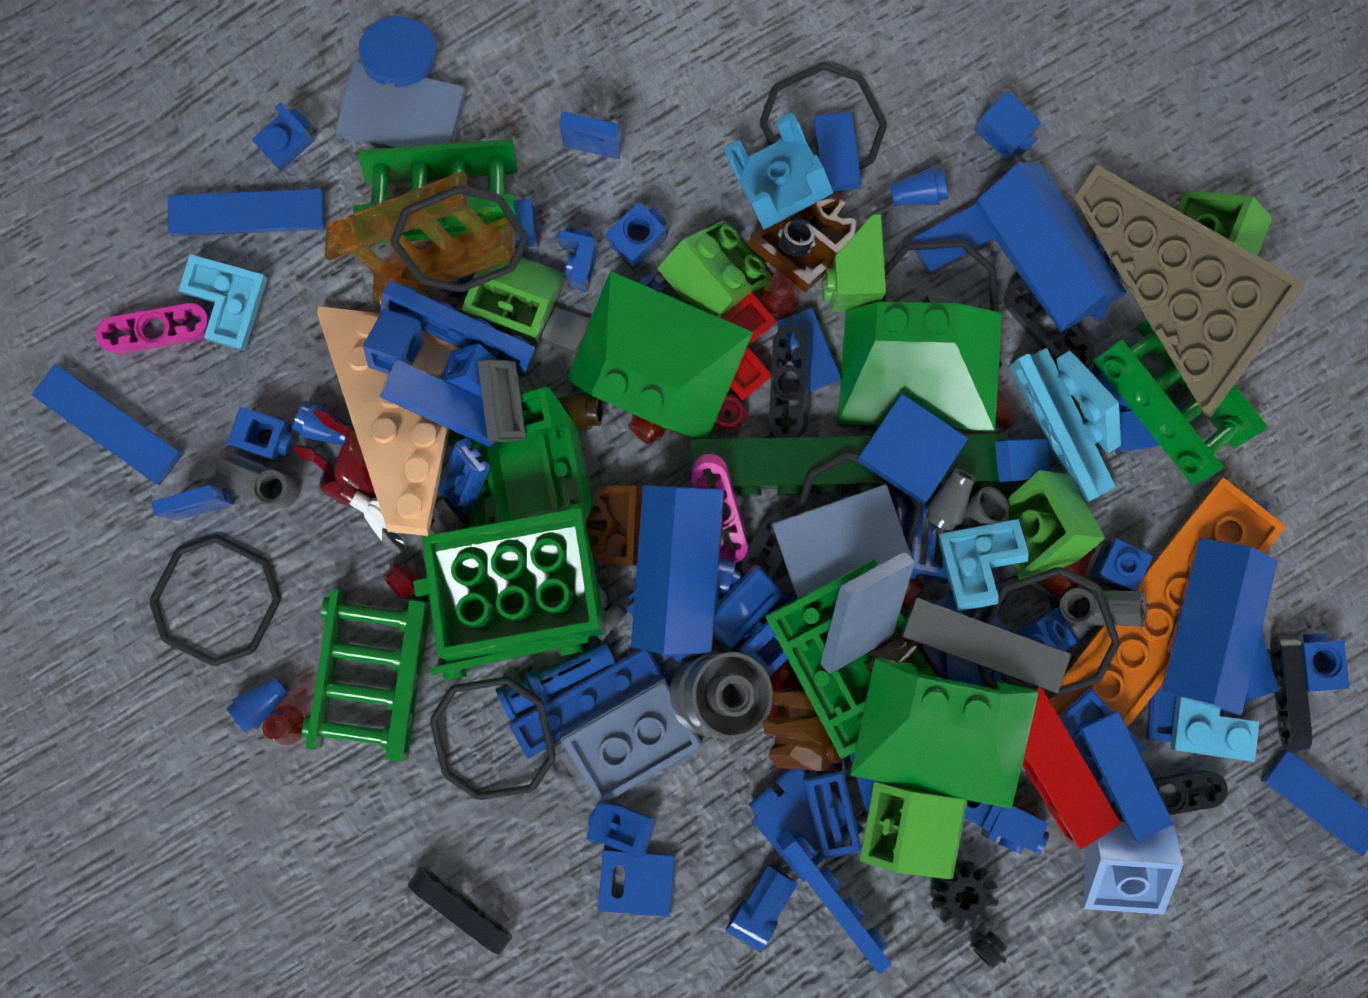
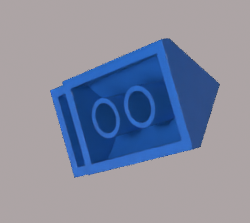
M1017 163L977 200V205L998 233L995 241L1060 332L1125 296L1127 293L1042 164Z
M643 485L631 647L660 654L712 653L714 612L717 611L724 490Z
M1203 538L1197 539L1167 649L1170 657L1161 692L1242 715L1277 567V560L1251 546Z

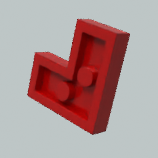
M752 292L721 317L753 332L748 347L777 323ZM748 347L730 387L731 391L741 402L745 401L771 379L770 372Z

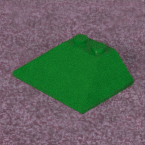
M610 271L567 380L588 394L661 427L698 439H709L753 332Z
M875 302L845 310L837 424L879 427L897 399L903 394L955 430L995 432L1002 313L959 303Z
M549 387L520 394L526 435L525 440L494 442L491 447H488L469 438L472 442L469 451L477 449L481 454L479 464L486 461L490 465L489 472L473 510L468 514L470 527L577 508L582 509L586 526L593 502L578 427ZM452 430L454 444L467 438Z
M874 559L765 616L841 759L855 752L871 673L863 664L869 658V655L866 653L831 674L823 668L821 660L840 586L877 567L878 565ZM901 612L899 613L892 638L903 632L906 621ZM919 650L909 664L915 665L919 674L936 677L921 650Z
M875 657L850 776L1012 809L1039 692L1035 689L996 682L995 689L919 674L917 673L916 666L913 664Z

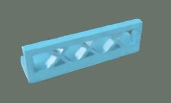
M1045 348L1032 355L1027 354L1018 358L1009 368L1044 439H1048L1049 449L1061 473L1070 475L1085 503L1116 488L1095 444L1090 442L1083 432L1082 424L1084 421L1072 397L1066 396L1057 384L1058 369L1048 349Z

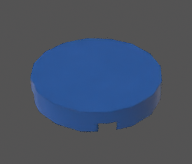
M388 17L376 21L363 33L359 41L360 62L366 74L376 82L384 85L385 82L395 83V87H406L420 82L431 73L436 59L435 40L430 30L419 21L407 17Z

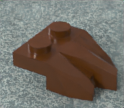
M838 193L825 200H820L766 229H763L761 226L750 236L747 245L806 293L826 274V268H831L835 255L855 235L857 220L853 218L841 219L838 216L846 204L842 194ZM803 220L808 222L814 229L816 245L804 257L787 254L779 246L780 238L778 233L789 221Z
M608 485L591 496L593 503L601 510V515L589 516L586 523L587 533L596 535L599 539L597 545L590 547L593 560L612 565L637 566L643 487Z
M783 687L773 691V703L777 706V713L775 716L764 720L763 727L766 735L776 737L775 744L770 749L768 755L776 767L815 771L842 770L844 758H840L804 688Z

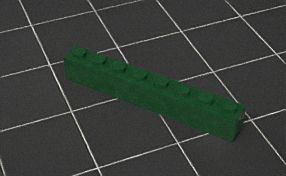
M1007 433L963 434L968 440L934 492H938L951 476L954 469L963 470L976 479L973 484L974 492L985 487L997 489V485L1005 483L1000 482L998 476L995 442L1006 441ZM873 436L690 440V478L694 461L702 455L713 454L722 458L726 463L733 489L738 490V496H761V489H777L778 496L801 495V489L809 471L841 453L849 452L860 456ZM845 460L814 477L811 488H816L817 495L840 494V488L856 487V494L883 484H886L887 487L895 486L864 465ZM710 468L704 469L703 476L708 478L710 489H716L715 474L711 472ZM895 487V493H904Z

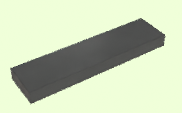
M914 598L901 637L1054 693H1058L1071 657L1069 653L919 598Z

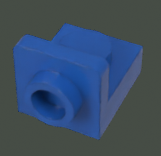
M280 102L275 107L279 115L259 132L252 141L282 171L308 148L314 140L306 130L311 126L307 119L296 108L289 112Z
M569 228V232L558 230L557 240L560 247L577 251L576 254L570 253L568 257L566 276H570L573 289L588 292L599 250L597 240L591 237L592 234L583 229Z

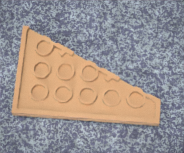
M318 306L317 315L387 532L428 536L450 429L379 397L388 374L368 368L363 344L380 313ZM422 331L424 344L412 366L440 379L451 351L460 348Z

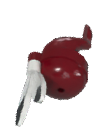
M315 410L314 415L324 426L345 436L337 459L335 474L330 461L317 453L314 448L294 445V451L303 459L314 462L322 469L319 488L324 494L347 507L353 506L364 512L366 520L388 548L398 553L405 552L407 545L403 533L387 532L355 429L339 422L329 412Z

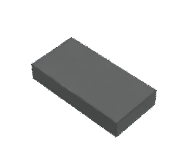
M484 360L477 362L488 442H517L525 440L526 435L516 362L507 360Z

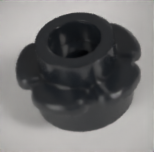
M803 220L789 221L778 233L780 248L785 253L796 257L808 255L811 251L810 249H813L816 245L813 227Z
M991 931L986 935L981 932L975 933L977 938L970 944V947L984 963L994 969L1000 962H1006L1003 952L1007 947Z

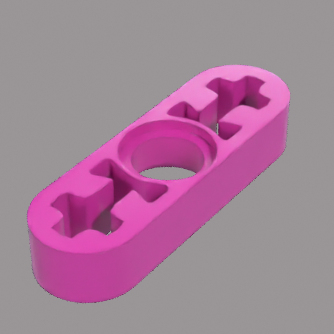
M186 303L105 318L97 326L95 335L98 344L105 350L113 354H127L205 339L204 336L211 315L197 304ZM190 314H194L201 319V322L195 324V330L192 331L183 325L175 327L171 316L178 323L190 321ZM153 319H161L164 323L163 334L159 338L149 339L145 334L147 323ZM115 327L123 332L134 331L137 338L132 335L121 336L118 338V344L109 340V335H113Z
M713 454L702 455L692 465L693 488L710 489L708 478L703 476V470L710 468L711 472L715 474L716 489L724 490L723 502L727 503L731 508L730 513L722 517L720 559L736 563L742 560L747 553V534L726 463L719 456ZM729 528V534L732 542L735 543V548L728 549V546L724 544L723 529Z

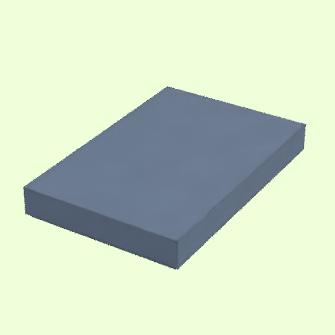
M354 61L335 135L337 138L380 148L451 144L454 142L466 89L464 86L424 78L420 82L406 87H395V83L385 82L384 85L373 80L366 74L362 64Z
M886 484L772 523L797 599L873 559L877 565H880L901 553L906 552L911 557Z
M906 552L893 557L840 586L821 660V665L829 674L892 639L915 561Z
M663 676L560 736L561 742L597 803L599 801L608 802L703 747L697 734L683 727L674 715L670 703V687Z

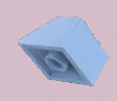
M1120 822L1116 828L1086 846L1083 893L1084 909L1164 914L1184 865L1174 825L1166 827L1139 841H1135L1125 822Z

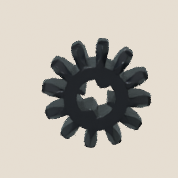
M966 860L963 864L962 872L956 863L952 879L939 878L943 881L942 885L930 884L929 890L934 894L941 895L930 901V905L934 910L942 909L939 919L943 923H947L953 918V927L956 930H962L967 919L970 927L975 930L979 928L977 916L981 915L985 920H991L992 915L985 907L986 905L998 906L999 900L991 895H987L998 888L996 882L985 881L989 871L984 867L975 871L974 863L971 860ZM966 886L972 893L971 898H964L961 904V901L955 895L956 892H963Z

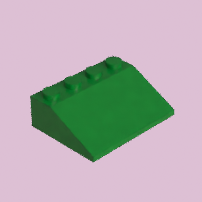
M581 508L422 537L437 657L454 661L606 634L601 594Z

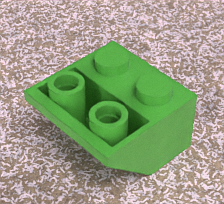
M725 220L682 239L657 268L685 303L719 318L751 292L755 294L773 278L766 270L762 260L750 251L740 239L738 232L729 226Z
M494 247L475 273L473 279L509 265L513 253ZM521 257L513 272L469 289L461 310L464 315L470 318L485 320L492 328L508 335H517L527 342L540 346L541 334L554 310L566 279V273Z
M875 781L860 861L896 873L952 879L968 800Z

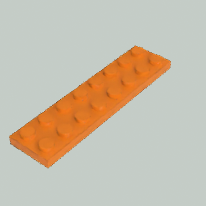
M1224 477L1219 478L1146 570L1137 590L1146 592L1148 618L1146 619L1145 627L1115 626L1120 639L1119 647L1103 679L1096 684L1050 698L1049 701L1057 715L1083 691L1091 687L1113 712L1118 711L1128 728L1163 683L1170 657L1167 649L1197 539L1203 538L1251 546L1265 554L1287 526ZM1101 626L1066 669L1061 686L1096 674L1112 642L1106 626Z

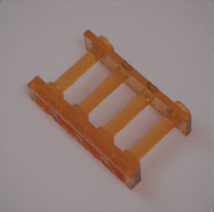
M461 171L326 224L325 257L330 261L352 253L373 272L372 299L380 306L382 292L389 280L399 285H409L418 292L433 288L418 282L400 257L385 263L368 246L383 240L391 246V237L399 215L406 206L453 186H467V175ZM456 194L409 214L403 232L419 227L435 243L434 245L418 250L402 234L399 240L401 246L425 277L447 282L510 260L515 252V232L509 220L505 217L486 225L467 205V195ZM454 214L469 231L451 237L435 220Z

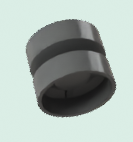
M736 652L701 653L689 658L678 668L670 686V703L677 720L687 730L701 736L723 739L747 737L763 725V721L769 716L773 702L772 684L765 669L752 657Z

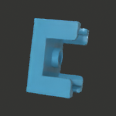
M793 112L776 120V125L782 139L748 157L740 140L722 148L763 229L833 194L824 167L816 154L813 155Z

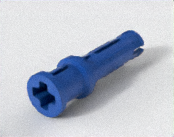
M603 641L601 644L569 658L538 675L536 671L533 673L530 671L526 673V678L518 683L541 698L545 704L549 700L548 695L616 663L606 642ZM500 686L495 689L509 720L515 719L516 713L534 705V703L510 687L504 689Z

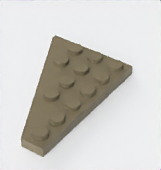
M1096 165L1074 196V199L1202 412L1211 418L1304 287V282Z

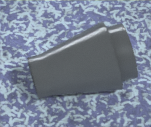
M954 469L951 476L926 505L928 509L926 514L927 520L942 529L954 531L957 524L963 523L971 489L976 479L963 470Z

